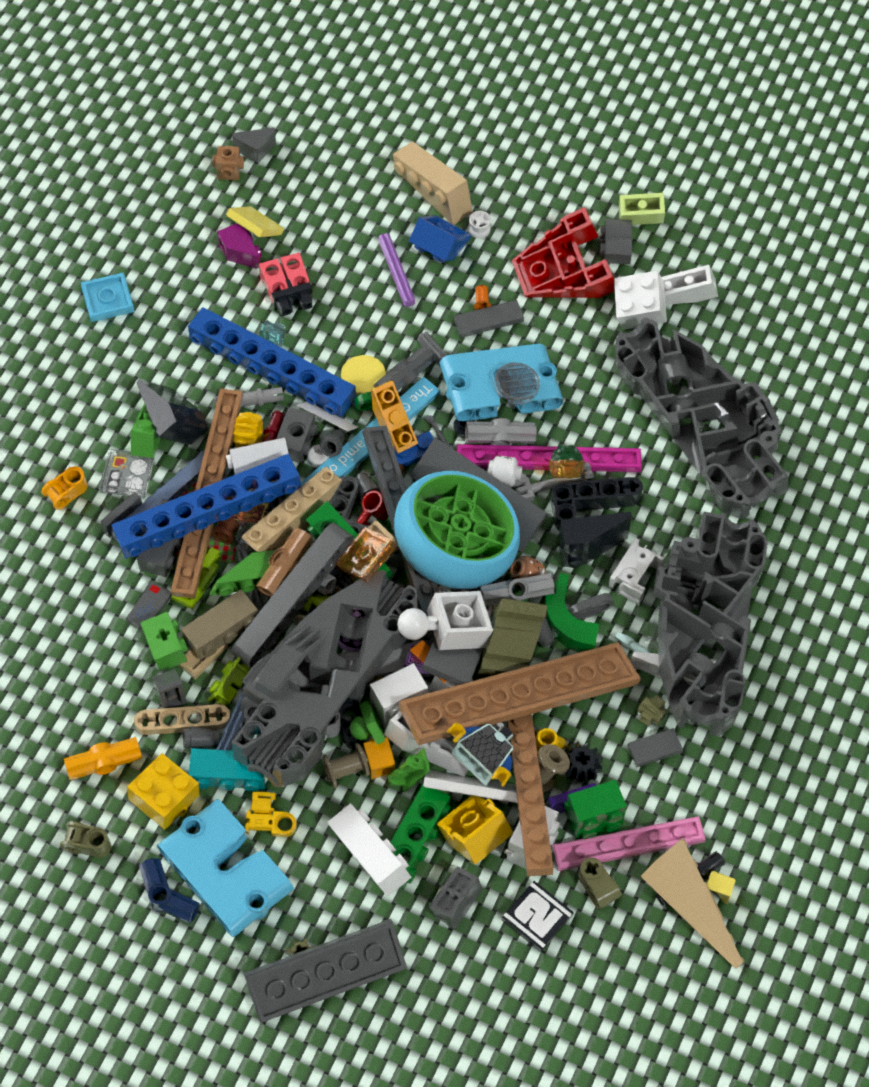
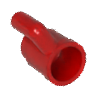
M378 491L368 492L362 500V508L364 510L356 521L366 526L371 525L367 522L371 515L383 521L388 519L382 494Z

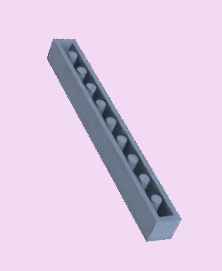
M205 450L201 451L195 459L190 460L187 466L180 469L173 478L168 479L164 486L158 488L151 497H148L141 506H137L134 512L127 515L124 519L159 506L162 499L171 501L184 494L198 481ZM112 529V536L118 542L114 530Z

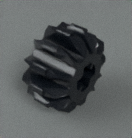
M579 741L576 743L575 748L569 745L566 754L570 765L565 773L566 779L574 777L573 782L575 784L578 783L579 779H582L585 785L588 783V778L595 781L597 773H601L603 768L600 765L603 762V757L597 755L598 748L590 750L589 742L585 744V747H582Z

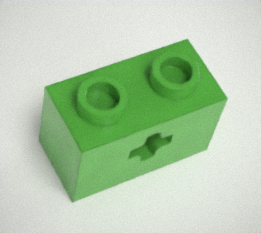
M168 612L140 622L160 672L187 662L184 652L188 651L184 638H178L177 633L181 632L176 618L171 620Z

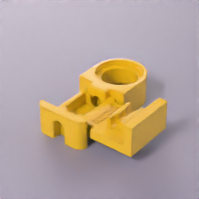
M253 792L251 810H248L246 814L247 823L245 824V830L248 835H250V830L270 831L272 836L289 837L297 829L296 819L289 812H278L271 808L272 800H276L275 793ZM283 818H288L293 823L288 831H282L278 828V823Z

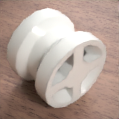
M475 211L470 215L469 233L473 237L481 239L489 235L491 228L490 215L485 211Z

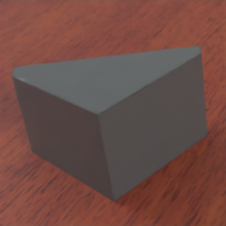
M275 127L232 133L233 147H239L240 154L258 164L276 145Z

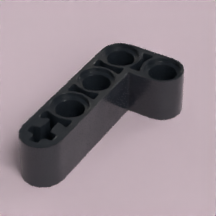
M636 477L559 483L553 488L551 500L554 526L559 531L560 521L564 520L561 517L576 518L577 511L636 506L641 500L643 484ZM606 492H609V493H612L613 495H606L605 493H606ZM586 494L590 497H583L581 495ZM564 496L566 497V499H560L558 497Z

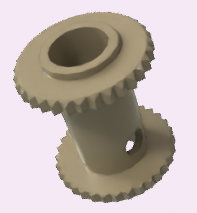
M355 744L356 752L330 761L326 754L322 756L324 772L333 788H337V779L363 771L366 777L369 776V763L360 744Z
M553 744L543 745L538 751L543 793H548L553 789L554 780L552 776L554 774H564L570 765L567 754L560 747Z

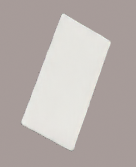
M308 402L297 405L346 431L358 428V426L336 415L327 413L317 405H312Z

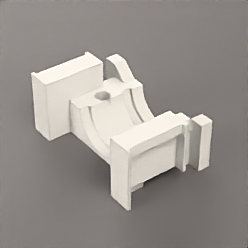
M635 538L611 575L609 587L613 588L617 582L620 584L618 595L626 597L639 606L645 592V588L639 584L645 571L651 566L657 569L658 565L664 566L667 553L662 557L646 549L647 545L642 548L639 546L640 540Z

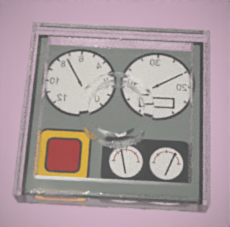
M109 449L99 486L100 493L130 496L133 492H136L141 498L146 499L155 456L154 458L131 455L130 451Z

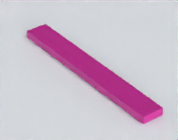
M457 444V452L482 469H488L490 460H494L498 455L516 458L518 466H521L522 470L580 471L581 465L586 462L590 464L592 471L641 472L642 469L640 448L576 447L584 461L580 460L578 462L577 460L570 459L553 461L551 456L553 451L558 448L555 446Z

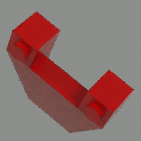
M585 207L564 216L559 220L560 224L552 230H547L542 239L536 244L532 243L512 260L525 297L600 298L615 291V276L607 260L604 259L587 267L579 245L599 237Z

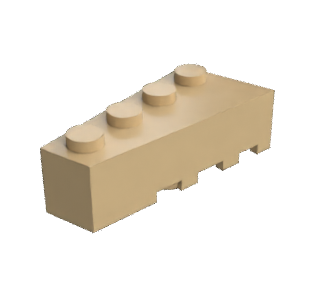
M413 141L393 154L395 171L412 185L451 224L455 225L473 213L468 183L461 175Z

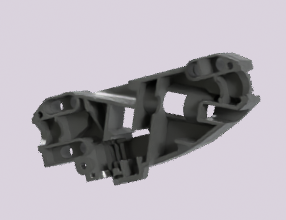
M643 318L636 329L630 333L621 332L616 338L617 372L628 388L634 394L640 395L704 479L706 491L723 513L744 519L750 515L751 506L754 508L757 504L767 500L768 497L773 495L779 497L787 492L788 475L772 456V453L778 448V435L782 433V429L778 425L779 418L771 405L770 399L764 395L756 382L743 384L741 380H736L709 355L701 344L674 329V339L668 340L660 335L657 322L649 318ZM683 377L688 382L690 392L684 395L669 394L666 383L673 378ZM682 418H692V422L688 425L682 426L679 424V420ZM718 418L725 426L722 429L699 433L697 421L702 423L717 420ZM752 456H758L759 459L753 460ZM765 473H771L773 476L767 478ZM719 480L721 483L716 485L712 481Z
M704 511L697 529L696 538L685 537L681 542L674 541L667 566L658 565L653 594L660 599L658 617L659 671L668 703L678 727L684 728L685 723L690 719L692 724L697 722V725L701 726L704 724V727H708L711 724L710 735L720 737L734 725L740 711L746 683L743 668L751 619L748 618L752 589L756 586L766 563L768 545L765 535L754 520L736 524L731 522L725 513L718 515ZM707 599L724 608V612L706 602ZM693 604L698 605L697 609L701 608L698 617L692 613ZM708 639L719 642L724 648V652L715 664L705 655L696 653ZM685 672L691 673L696 677L691 685L684 680Z
M381 570L356 581L329 597L306 616L271 653L258 661L243 679V683L246 685L243 688L244 697L241 702L240 711L244 713L245 725L232 741L234 759L247 766V770L251 773L255 771L263 774L276 788L285 787L303 780L321 759L328 724L346 699L349 697V699L357 700L393 650H397L407 643V638L399 632L398 618L405 610L417 608V589L411 585H408L406 588L399 587L398 584H394L391 580L388 583L386 572ZM353 609L363 610L365 617L358 618L352 616ZM340 635L350 640H363L358 659L347 660L341 658L336 653ZM301 662L310 664L311 683L329 685L327 695L300 691L298 675L295 679L291 676ZM256 734L260 735L258 738H253ZM298 759L302 760L300 763H294Z

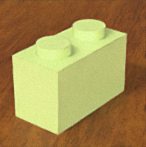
M664 193L620 195V219L632 220V225L664 223Z

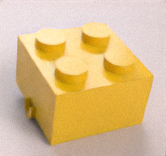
M163 753L127 786L128 800L164 830L179 816L183 817L187 813V808L200 796L199 783Z
M474 795L470 796L437 823L448 845L475 865L513 834L503 812L496 808L489 798L485 800L480 796Z

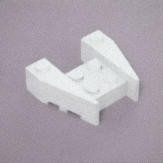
M435 676L429 690L435 692L457 685L449 681L444 683ZM400 711L390 720L384 735L403 751L416 755L424 748L429 762L463 777L467 775L469 769L451 753L460 740L454 743V736L418 745ZM501 722L492 726L498 731L504 725Z

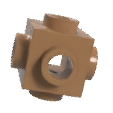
M218 146L217 155H213V168H217L218 179L239 180L240 169H244V156H240L239 147Z

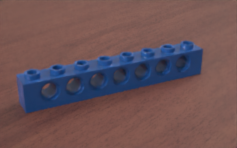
M204 307L188 325L189 338L193 343L203 345L214 354L228 358L233 364L247 368L252 374L266 378L271 384H278L289 393L305 398L308 403L324 408L331 415H337L342 418L356 398L355 385Z
M288 453L111 525L126 559L138 556L148 549L160 547L175 538H182L195 530L205 529L215 522L227 520L237 513L249 511L262 503H269L284 494L294 493L302 485L299 474Z

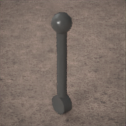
M429 415L426 418L427 423L432 425L442 442L454 449L452 445L448 444L436 425L435 417Z

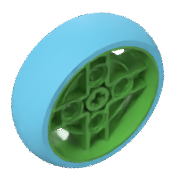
M441 471L428 474L413 483L405 491L398 502L395 512V537L403 556L417 572L442 586L455 589H472L487 585L501 577L510 568L517 555L520 543V527L513 507L497 488L472 474L460 471ZM481 555H484V556H487V557H488V558L477 559V558H479Z

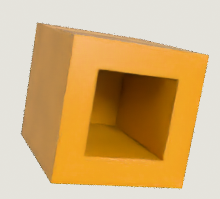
M387 737L384 739V742L378 745L373 738L364 743V752L369 763L371 779L387 776L392 771H395V761Z

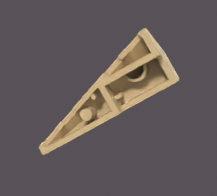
M682 838L660 856L641 877L737 969L744 962V959L740 957L734 944L735 940L732 934H729L723 922L724 918L707 883L703 881L698 871V864L692 858L687 848L686 840Z

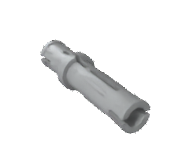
M282 387L267 390L257 388V391L243 393L244 397L241 406L256 404L264 406V403L283 402V395L273 396L274 394L283 393ZM214 396V402H217L218 396Z

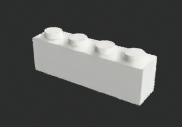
M350 803L327 823L388 897L412 878L406 870L409 865L400 854L395 857L393 852L396 849L387 838L384 841L380 839L383 834L374 823L369 826L367 822L370 821V818L362 808L357 811Z

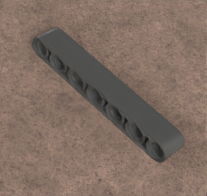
M336 523L329 524L235 642L231 650L232 655L236 658L240 657V661L249 668H252L260 661L348 551L354 537Z

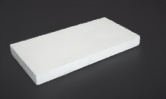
M430 770L424 778L423 786L427 788L517 803L515 784L506 783L502 787L501 782L491 780L485 786L475 777H463L457 774Z

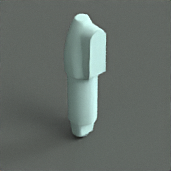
M620 632L616 633V639L627 649L633 652L651 653L631 637Z

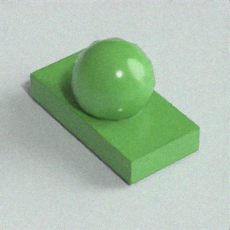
M365 701L359 704L363 716L355 717L351 721L349 728L351 735L358 740L368 739L372 735L377 745L384 742L385 737L379 719L370 702Z

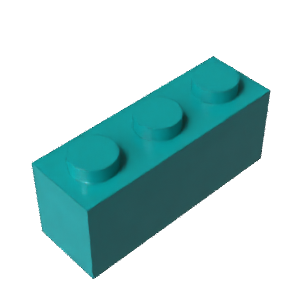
M191 748L188 775L199 783V789H207L209 787H219L222 790L244 788V790L251 792L265 789L266 777L259 772L253 771L251 773L248 771L247 766L234 759L233 750Z

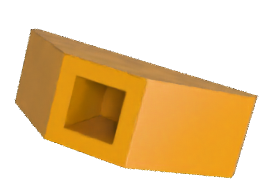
M393 380L371 389L372 409L379 426H387L394 450L400 453L417 445L418 441Z

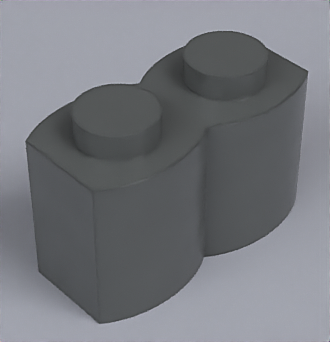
M605 219V226L601 225L600 239H604V243H600V256H604V259L611 264H630L632 257V220Z

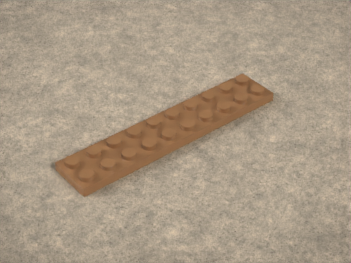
M619 642L401 700L399 701L398 708L417 744L422 745L453 736L450 733L447 734L446 731L454 723H459L464 728L473 726L483 727L486 724L494 725L638 685L641 678Z

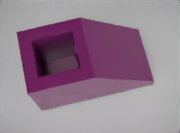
M237 223L217 231L218 244L227 261L255 269L259 268V258L262 257L258 245L254 246L252 243L253 238L249 230H245L243 226Z

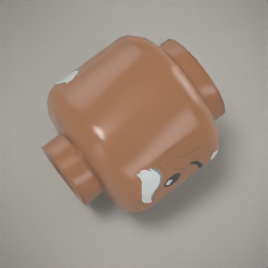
M529 556L517 558L510 566L512 580L545 574L543 563Z

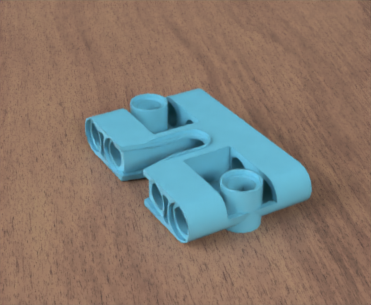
M543 344L451 354L443 357L439 362L447 385L446 396L452 403L458 421L497 417V407H500V392L497 387L498 377L502 378L501 383L527 380L528 382V379L537 378L535 373V378H531V375L530 378L529 375L527 378L525 369L524 373L522 370V373L520 371L518 374H525L526 379L525 377L524 379L523 377L518 379L517 372L512 374L511 371L510 374L509 369L526 367L520 365V363L532 368L540 380L537 392L535 391L538 387V379H536L535 384H533V381L532 384L528 382V385L527 383L522 385V381L520 386H518V383L517 386L513 384V387H520L521 392L517 390V392L509 394L522 393L523 395V392H535L532 397L527 399L511 398L520 414L554 410L564 403L556 379V367L550 362L546 347ZM509 363H518V364H511V366L513 365L514 368H513V367L511 368L510 365L505 366L506 364H509ZM501 367H504V368H502L501 370H508V371H509V375H508V372H507V375H506V373H505V375H504V374H503V375L501 374V376H500L499 373H498L497 382H496V380H495L496 374H497V372H499V370H500ZM517 375L518 380H514L513 377V380L511 378L509 381L508 379L503 381L502 376ZM537 385L536 389L533 386L532 390L530 389V391H527L526 387L525 391L524 388L523 391L521 388V386ZM516 394V397H515V398H525V397H524V395H523V397H522V396L519 397V394H518V397H517V394Z
M216 799L195 816L185 818L181 827L157 844V848L223 928L234 938L252 924L253 921L264 918L268 914L269 909L292 892L294 887L264 850L239 861L227 871L219 869L241 847L247 836L244 834L246 832L245 828L219 799ZM196 827L200 829L196 834L188 833L191 828ZM259 900L263 902L260 908L251 907L254 901Z

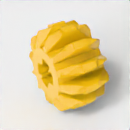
M253 412L239 413L235 419L233 432L236 448L261 443L263 438L261 415Z

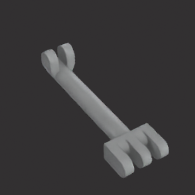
M586 462L581 465L580 472L532 484H530L528 477H524L521 480H516L513 487L516 488V492L528 500L534 501L535 492L554 488L559 483L589 480L594 475L590 464Z

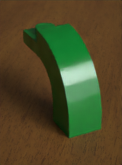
M559 573L558 582L553 581L554 594L546 595L545 605H547L546 618L552 634L562 645L575 652L580 653L595 649L599 624L579 620L568 611L565 605V596L569 575Z

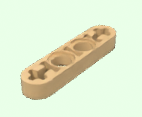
M202 705L142 710L135 715L134 723L138 733L154 735L183 732L184 728H189L190 726L220 730L226 728L231 716L229 709L224 705ZM205 713L209 714V722L207 723ZM217 713H222L224 716L222 721H217ZM192 714H199L202 717L201 721L197 724L190 723L188 718ZM167 716H175L177 722L174 725L167 726L163 723ZM156 717H159L160 726L156 725ZM148 718V726L143 727L144 719Z

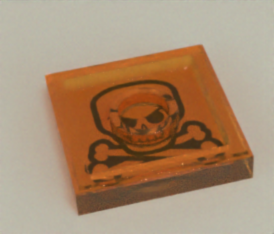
M364 527L336 565L345 572L368 583L396 548L397 544L393 540Z

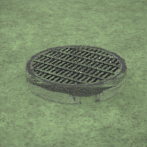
M512 362L503 365L498 369L494 379V389L498 396L502 399L504 397L512 404L531 402L540 388V378L536 371L523 363Z

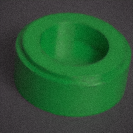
M371 392L360 394L353 400L356 410L367 411L372 409Z

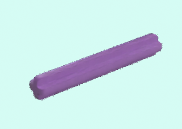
M388 233L379 235V243L403 305L405 307L413 306L415 304V297L391 236Z

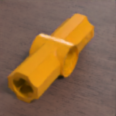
M136 737L114 744L108 742L95 744L87 752L64 758L69 779L73 780L93 773L98 775L111 773L116 770L117 766L142 759L138 741Z

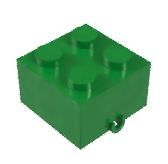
M616 780L568 794L567 802H563L566 810L565 814L575 840L595 837L597 833L605 830L612 832L619 829L623 825L627 808Z

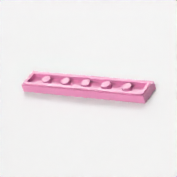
M697 816L554 844L552 849L557 870L562 871L580 867L582 861L589 857L596 858L603 863L669 850L682 838L686 840L687 846L704 843L706 839L700 818Z

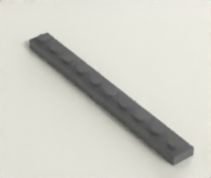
M387 426L364 428L362 434L395 535V512L400 498L407 489ZM399 548L409 583L417 589V609L422 610L428 616L427 609L434 594L440 593L438 585L417 572L408 563ZM428 630L426 633V637L435 636L433 630Z

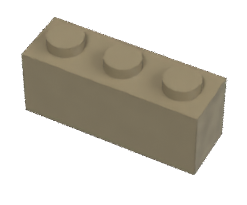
M240 589L183 627L181 631L184 640L200 660L210 657L216 653L218 648L226 643L233 642L239 634L244 632L257 616L258 609Z

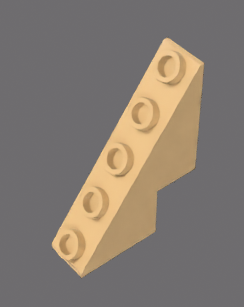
M324 467L243 534L241 538L257 552L274 551L275 548L284 545L294 528L309 531L307 528L310 524L306 519L326 501L329 502L342 479L328 467Z

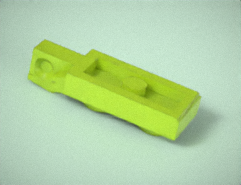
M211 547L205 556L196 598L171 595L172 600L193 610L219 568L217 563L221 558L219 550Z

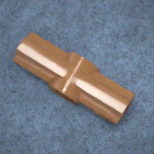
M294 528L284 545L277 549L270 557V566L256 585L261 593L270 598L312 543L311 535L299 528Z

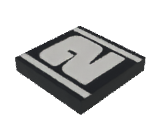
M533 881L502 916L501 921L539 952H542L570 920L574 912L536 881Z

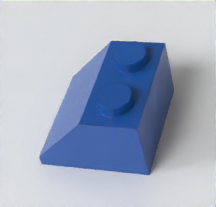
M436 215L418 218L409 242L415 244L414 248L421 252L427 251L433 254L435 260L445 262L455 259L470 240L472 234Z

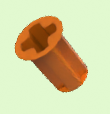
M485 285L477 286L475 288L476 303L474 304V309L479 310L491 307L488 301V287Z

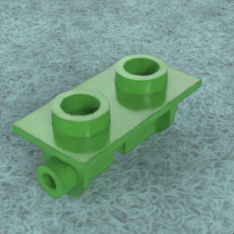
M423 748L416 755H410L399 766L400 769L389 773L388 782L391 785L402 786L403 792L406 793L430 772L429 760L427 759L425 749Z

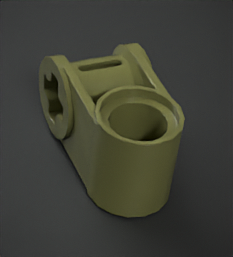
M75 821L67 822V832L64 841L60 842L59 846L61 849L69 853L84 854L97 858L105 857L110 853L112 845L104 829ZM96 840H104L101 845L93 846Z
M589 857L582 861L578 872V879L588 892L593 904L599 910L622 896L617 883L610 877L598 859ZM588 869L590 872L594 870V871H595V874H594V875H593L592 873H588V874H587V873H586V870Z

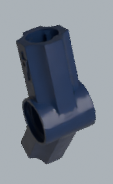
M160 858L145 860L139 865L152 909L159 913L164 912L190 924L198 913L200 903L169 888ZM158 894L167 895L163 901L154 900Z

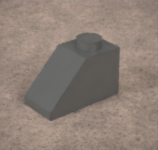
M175 669L161 671L152 677L153 686L162 708H176L187 704L183 683Z

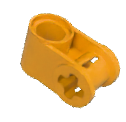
M72 466L53 480L48 481L43 486L41 493L45 497H49L56 510H61L83 494L88 488V483L83 470L80 467ZM80 479L79 481L72 483L73 480Z

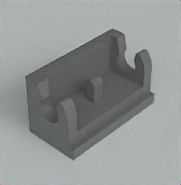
M457 866L429 906L438 921L443 918L451 929L456 930L483 890L479 878Z

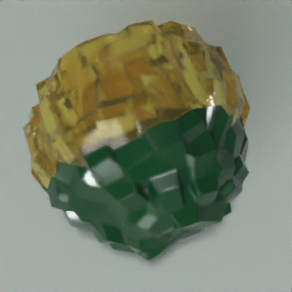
M573 445L559 446L553 451L549 461L551 475L554 478H579L580 474H583L585 465L583 456Z

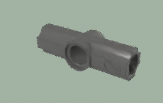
M422 346L407 359H402L390 369L387 375L383 376L373 385L374 388L393 380L397 391L402 387L405 388L419 376V373L435 361L433 353L429 348Z

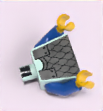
M454 723L446 732L454 736V743L458 740L460 741L451 753L485 786L491 779H497L501 782V786L504 787L511 777L513 759L510 753L513 750V746L508 741L513 737L512 731L506 726H502L497 731L491 724H486L483 727L473 726L464 728L461 724Z

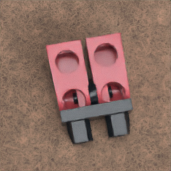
M300 252L281 257V265L278 258L259 264L260 278L265 284L274 310L278 309L282 316H286L293 312L292 305L299 303L301 310L313 307L312 286ZM290 261H296V262H297V263H295V264H291V265H288V266H287V264H288ZM269 267H276L274 270L266 271Z

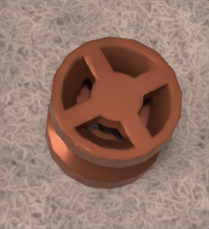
M231 517L224 521H218L217 527L213 528L211 535L219 542L231 544L234 540L233 534L238 531L240 524Z

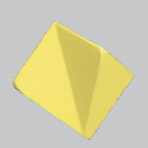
M711 871L707 885L710 890H713L727 904L736 880Z

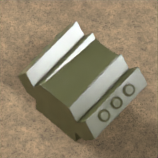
M502 598L498 606L493 605L489 617L493 632L485 648H482L478 674L494 676L528 667L541 632L542 622L546 617L547 605Z

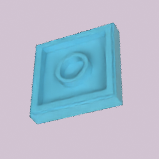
M124 272L80 282L91 322L135 312Z

